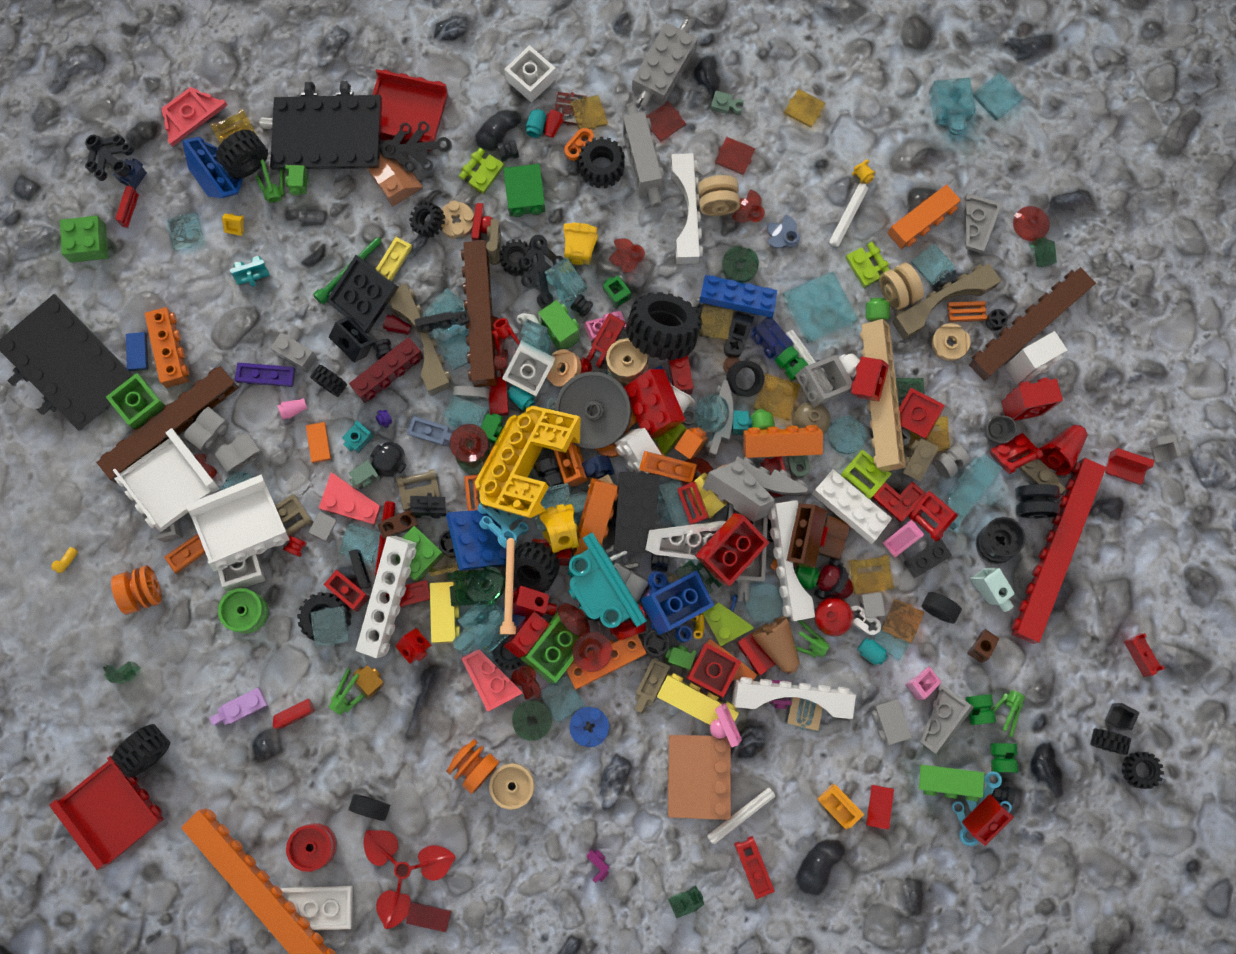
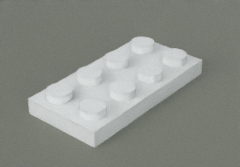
M834 469L812 493L813 496L871 544L892 520L888 514Z

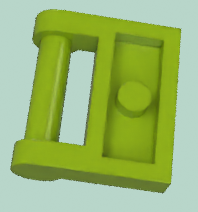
M862 449L840 475L863 492L868 499H871L892 473L889 471L883 472L878 469L874 464V458ZM855 469L874 486L870 489L850 471Z

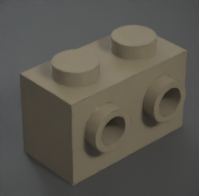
M921 436L918 440L915 439L910 448L912 450L910 456L905 457L906 468L902 469L903 473L921 481L939 446Z

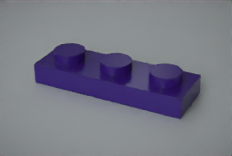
M237 362L235 381L237 383L293 387L296 369L289 366Z

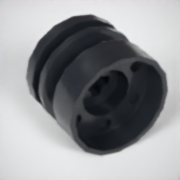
M999 517L990 521L980 530L976 536L975 545L977 552L984 560L993 564H1001L1007 562L1022 550L1025 545L1026 536L1024 529L1017 521L1008 517Z

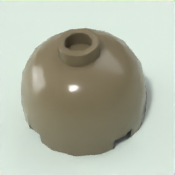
M806 402L796 409L792 417V425L798 426V428L816 425L820 427L824 435L830 427L831 417L824 405L813 408L811 402Z

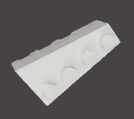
M725 521L649 530L645 550L655 555L698 560L695 555L723 526Z

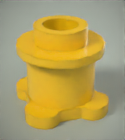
M868 159L856 165L851 173L853 176L857 175L861 184H868L875 178L876 172L868 166L870 162Z

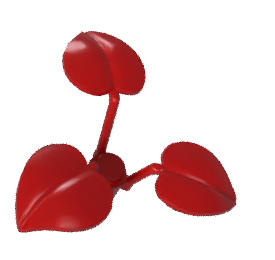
M367 830L365 832L363 844L368 860L376 866H383L389 859L395 865V876L399 878L396 893L388 890L383 892L377 899L376 910L384 928L390 929L397 926L408 915L411 899L407 894H400L402 880L410 876L411 870L421 868L422 875L428 880L435 881L441 879L447 874L455 860V855L450 850L436 845L427 846L418 854V860L421 864L410 866L406 862L398 863L392 857L398 850V840L394 834L385 830Z

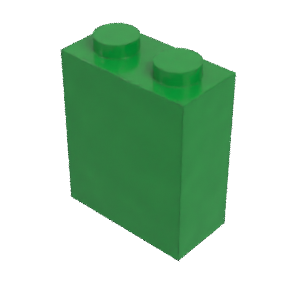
M540 164L503 168L509 216L521 217L524 214L539 215L545 212Z

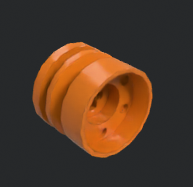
M148 565L142 566L140 569H134L132 575L126 571L114 575L111 579L113 597L118 608L125 615L140 611L141 606L150 608L152 605H159L162 601L158 579L153 569Z
M473 739L458 751L446 770L449 775L456 769L459 770L454 776L455 780L463 775L466 776L462 786L471 795L484 783L500 763L491 753L482 758L480 755L484 750L483 746L474 751V748L479 743L476 739Z

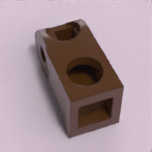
M407 510L382 521L377 526L383 539H386L387 536L408 532L413 526L417 527L418 523L415 516L410 515V510Z

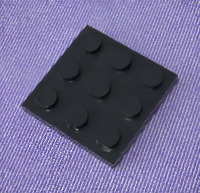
M355 255L326 302L345 317L349 316L365 333H369L399 286L362 257Z

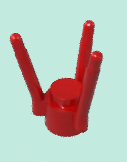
M506 318L497 320L493 325L495 330L492 331L500 364H502V354L499 337L508 338L511 335L519 346L520 340L513 332Z

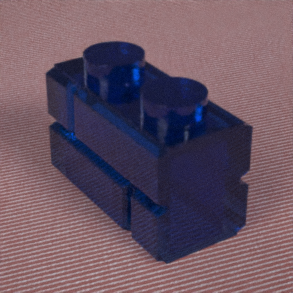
M767 317L752 330L753 341L757 345L761 344L764 348V354L769 359L775 360L788 347L794 346L792 340L773 318Z

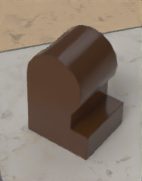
M984 629L967 654L983 663L990 659L999 638L987 629Z

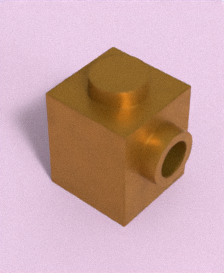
M367 665L364 668H358L353 673V676L357 673L359 674L354 686L369 700L383 687L384 682L379 678L381 677L380 673L374 667L371 669Z

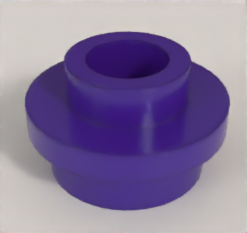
M387 410L377 411L376 420L378 424L388 428L389 424L392 423Z

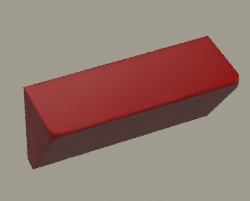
M503 376L497 377V385L488 386L490 390V415L495 413L500 416H509L507 381L502 379Z
M306 699L273 716V728L282 729L314 713L315 709L311 700Z
M871 785L867 826L889 830L894 795L893 788Z

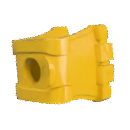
M575 222L564 224V259L566 263L572 262L575 265L591 264L592 252L598 240L597 227Z
M564 504L556 505V508L552 506L546 508L547 511L539 514L540 521H542L547 529L542 532L543 537L548 541L553 553L579 547L577 538L578 527L574 523L575 510L572 504L566 506Z

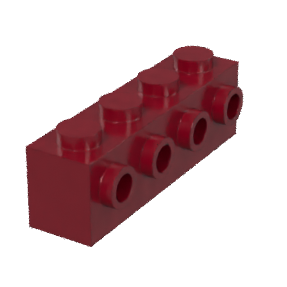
M408 337L352 380L349 385L365 404L367 401L372 400L381 390L390 386L395 379L403 376L408 369L417 365L424 358L423 354L411 338Z

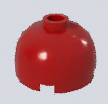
M832 597L819 603L815 610L814 620L818 629L825 635L832 637L842 636L851 629L854 622V613L850 605L843 599Z

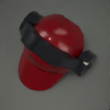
M830 558L828 561L829 565H825L822 568L817 580L820 590H815L813 595L821 600L832 596L840 599L848 598L854 590L853 583L848 578L849 573H847L842 562Z

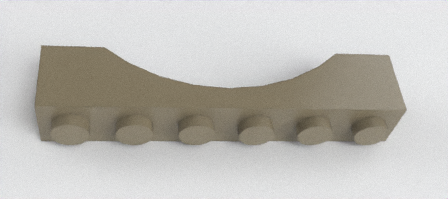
M990 263L984 266L980 264L969 275L964 273L957 278L955 283L949 282L941 288V291H933L926 296L927 299L921 302L920 300L912 304L910 309H902L897 312L892 323L905 341L921 331L931 310L941 302L961 295L982 296L996 288L1001 279Z
M405 283L399 286L389 302L395 315L405 319L418 332L414 320L421 318L420 316L424 314L420 305H415L414 303L416 296L413 289H408ZM418 332L424 346V364L421 376L430 396L451 388L449 381H452L449 371H444L442 367L445 362L441 353L437 355L435 348L438 346L434 337L430 338L428 333Z

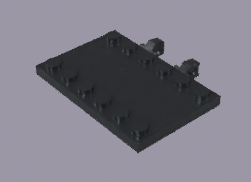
M340 81V93H336V96H319L315 93V84L313 82H305L304 92H301L299 97H274L270 168L272 170H286V165L305 166L306 169L379 168L382 115L381 95H354L348 81Z
M56 294L50 296L0 339V352L15 366L12 370L15 374L7 381L13 387L19 381H30L44 395L42 399L45 402L36 410L41 415L46 414L50 409L53 412L58 410L78 431H81L111 405L106 396L133 376L126 366Z

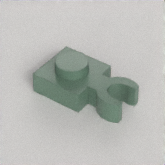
M715 91L710 110L725 114L732 110L734 114L741 115L742 109L736 106H743L744 100H732L733 95Z

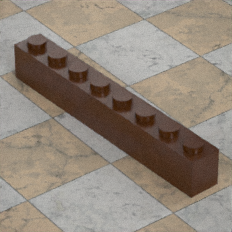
M486 240L463 242L464 249L461 250V258L465 262V266H462V275L466 279V283H463V292L467 296V300H464V309L467 310L470 322L465 325L466 329L469 330V335H466V344L470 347V352H467L468 364H471V370H468L469 382L472 381L474 387L497 385L495 340L492 334L494 326L490 263Z
M1081 267L1075 272L1071 270L1064 276L1066 280L1063 283L1058 281L1051 288L1052 292L1050 294L1047 292L1038 299L1039 304L1036 306L1032 304L1024 311L1026 315L1024 317L1019 315L1012 322L1013 326L1010 329L1005 327L998 334L1000 338L997 340L993 338L985 345L987 348L985 351L979 350L971 357L973 361L969 366L984 381L1096 284Z
M221 366L212 369L208 376L203 380L195 382L190 390L181 393L176 401L167 404L158 415L150 417L145 425L136 428L127 439L119 441L114 449L104 453L96 463L111 481L117 483L114 479L117 475L113 469H116L119 473L123 472L169 439L166 434L168 430L172 428L177 435H180L196 421L204 409L207 407L213 409L240 387Z

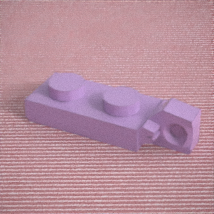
M258 687L222 705V707L218 708L219 713L209 719L212 725H218L224 722V725L233 724L268 706L261 689Z

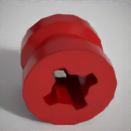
M288 536L289 540L287 545L283 547V551L301 557V551L306 547L307 543Z

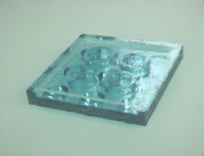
M834 271L783 293V297L807 343L855 323L858 320Z

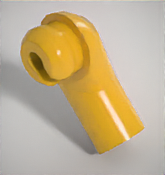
M69 547L60 561L56 560L52 563V570L56 571V573L64 572L72 563L78 551Z
M702 613L691 619V621L696 622L693 633L696 639H701L704 634L705 622Z

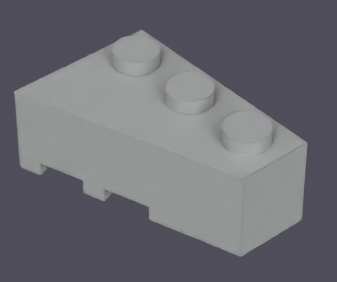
M738 460L710 471L703 485L704 490L713 491L719 495L718 499L721 501L725 499L734 505L733 509L753 522L768 516L775 501Z

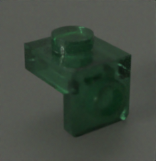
M1042 237L1036 239V242L1030 243V248L1035 250L1037 267L1057 263L1055 241Z
M128 661L117 671L110 665L103 667L106 672L104 674L106 679L111 683L118 684L131 680L136 676V672L141 669L136 662Z
M696 885L668 899L676 919L695 912L704 905L702 893Z

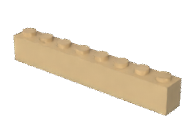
M884 319L861 324L862 331L860 332V337L864 344V349H862L863 357L881 359L889 365L880 401L870 400L868 402V409L872 417L870 427L873 430L874 436L872 438V445L876 454L874 456V464L878 469L886 472L906 468L890 325Z

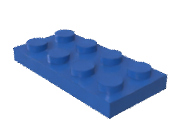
M705 275L699 302L773 318L777 290Z

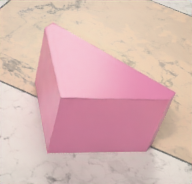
M929 666L905 685L916 700H923L938 687L941 681Z

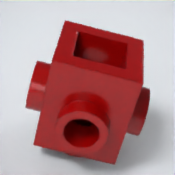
M417 628L405 634L395 645L409 664L416 660L419 662L428 655L426 651L432 646Z

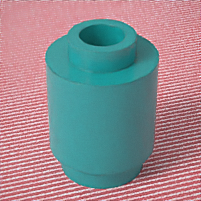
M535 109L530 112L525 127L528 136L539 138L542 135L547 119L544 111Z
M515 385L511 386L507 392L509 399L522 411L535 404V396Z
M867 637L857 648L860 655L875 666L877 664L882 665L888 657L885 648L873 639L869 640Z

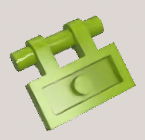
M479 148L470 156L471 159L467 165L461 168V173L458 177L463 181L467 176L470 177L469 185L480 193L485 194L505 165L490 154L486 159H483L482 156L485 151ZM476 164L480 165L476 172L472 170Z
M873 242L866 245L869 252L865 253L861 247L845 257L863 288L879 281V272L882 271L884 273L890 270L888 267L889 263L883 259L880 254L881 250ZM873 257H874V259L876 260V262H877V264H878V265L875 266V267H874V265L872 264V262L870 261V259L873 258Z

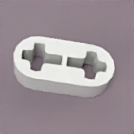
M860 606L851 607L853 612L859 611L858 616L862 618V620L859 618L854 619L853 625L868 636L880 632L881 624L877 618H866L864 609ZM866 621L869 624L874 622L876 630L869 631V626L864 622Z

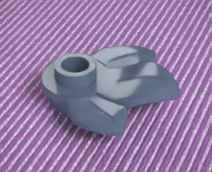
M785 215L781 224L768 223L767 230L770 236H772L768 240V244L775 248L797 246L800 241V235L796 231L797 224L794 219ZM792 237L793 241H789L787 238Z

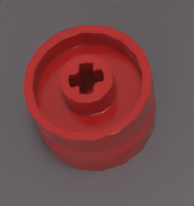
M311 823L297 828L290 835L286 844L288 861L294 868L305 872H312L326 866L333 860L337 851V840L334 832L328 826L321 823ZM310 844L314 846V849H310Z

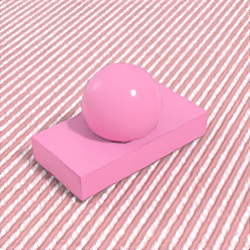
M910 520L886 539L883 544L894 557H897L924 536V533Z
M721 704L715 709L719 719L712 721L710 732L718 739L727 736L731 747L737 746L742 741V738L727 704Z

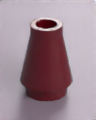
M387 314L383 324V329H386V332L409 335L412 325L393 314L392 316Z

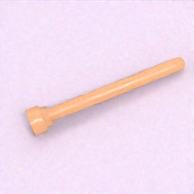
M513 538L507 539L504 622L500 626V634L507 635L516 634V626L512 622L515 540Z

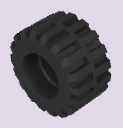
M244 129L229 135L222 141L216 151V158L229 176L240 179L258 171L262 167L261 159L265 162L269 153L254 131Z
M595 137L592 138V142L587 141L579 153V170L585 182L589 181V185L592 187L596 185V188H600V186L608 188L609 184L613 186L615 181H620L624 173L625 155L622 152V147L618 146V142L615 140L611 142V138L608 137L607 140L603 139V137L596 140ZM597 158H607L612 162L611 165L605 168H598L592 164Z
M532 541L531 544L529 542H525L523 545L520 544L514 551L513 587L524 586L542 593L548 591L560 570L559 559H556V553H552L551 548H546L543 543L537 544V542ZM528 565L536 568L538 571L532 570Z
M318 592V595L312 594L309 600L305 599L303 601L305 604L303 607L300 606L299 610H301V613L297 614V618L300 619L298 626L302 628L301 632L307 638L328 644V642L333 643L336 642V639L343 638L342 634L348 632L347 627L351 626L349 618H352L351 613H349L350 608L336 595L328 592ZM323 607H331L335 614L332 625L326 629H319L315 624L317 612Z
M150 724L138 729L127 737L114 751L112 760L128 778L134 777L154 765L167 752L171 742L155 724Z

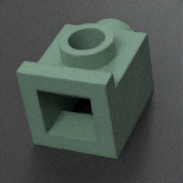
M368 460L349 472L351 476L349 481L355 489L358 487L360 489L369 487L373 484L374 479L381 480Z

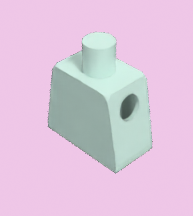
M983 568L970 578V581L988 604L999 605L1003 612H1007L1014 607L1009 600L1014 595V591L1000 568Z

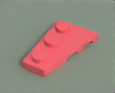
M331 472L319 509L375 525L381 507Z
M480 649L461 658L487 712L524 694Z

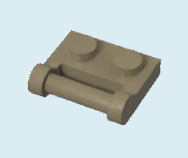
M491 219V226L487 227L489 242H487L486 248L490 253V263L497 265L500 263L501 229L499 219Z
M435 469L408 477H397L404 511L410 510V496H427V493H432L433 497H441ZM431 480L430 485L408 490L405 488L407 484Z
M295 494L290 495L275 505L283 525L299 514L303 517L286 529L288 536L293 535L307 524L311 525L314 523Z

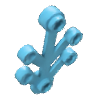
M481 502L477 507L480 513L490 516L482 517L479 522L480 527L490 529L498 537V543L506 549L508 538H513L516 545L517 537L525 535L529 529L526 523L519 522L513 531L510 530L509 526L517 520H522L523 516L513 513L508 516L507 512L499 510L498 514L493 508L484 506ZM491 518L501 526V529L493 523Z
M991 771L985 776L986 788L984 790V798L980 799L979 804L989 794L992 795L994 789L1001 785L1002 777L998 772ZM996 776L998 779L997 783H992L990 777ZM967 800L972 812L978 805L976 801ZM956 801L953 803L952 809L957 814L962 826L959 833L960 840L967 846H974L979 841L976 838H967L966 833L969 831L962 823L966 818L964 813L965 805L961 801ZM1002 801V802L1000 803V805L1002 806V804H1008V805H1009V810H1008V812H1011V810H1012V805H1011V803L1008 802V801ZM961 804L962 811H957L955 805Z

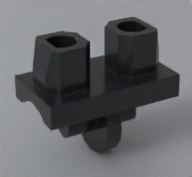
M427 493V496H410V515H414L415 518L431 516L432 518L440 519L441 516H446L445 497H433L432 493Z

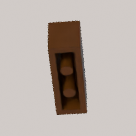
M798 504L786 561L798 566L816 567L827 510L817 505Z

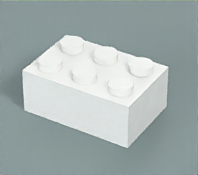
M1053 331L1022 349L1005 365V368L1016 385L1021 382L1031 381L1035 376L1047 372L1058 361L1063 359L1062 355L1067 351V348L1056 332Z

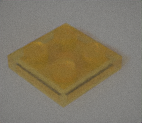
M764 373V384L758 392L753 410L764 409L775 417L789 421L800 384Z

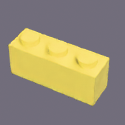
M454 582L430 583L431 642L433 644L458 643L457 638L461 637L460 626H457V618H460V607L456 606V599L459 598V587H456Z

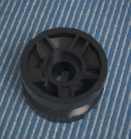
M652 553L651 571L661 569L662 572H667L669 556Z

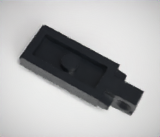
M467 310L455 313L450 311L414 320L418 332L429 333L437 328L448 329L451 325L455 324L463 326L470 323Z

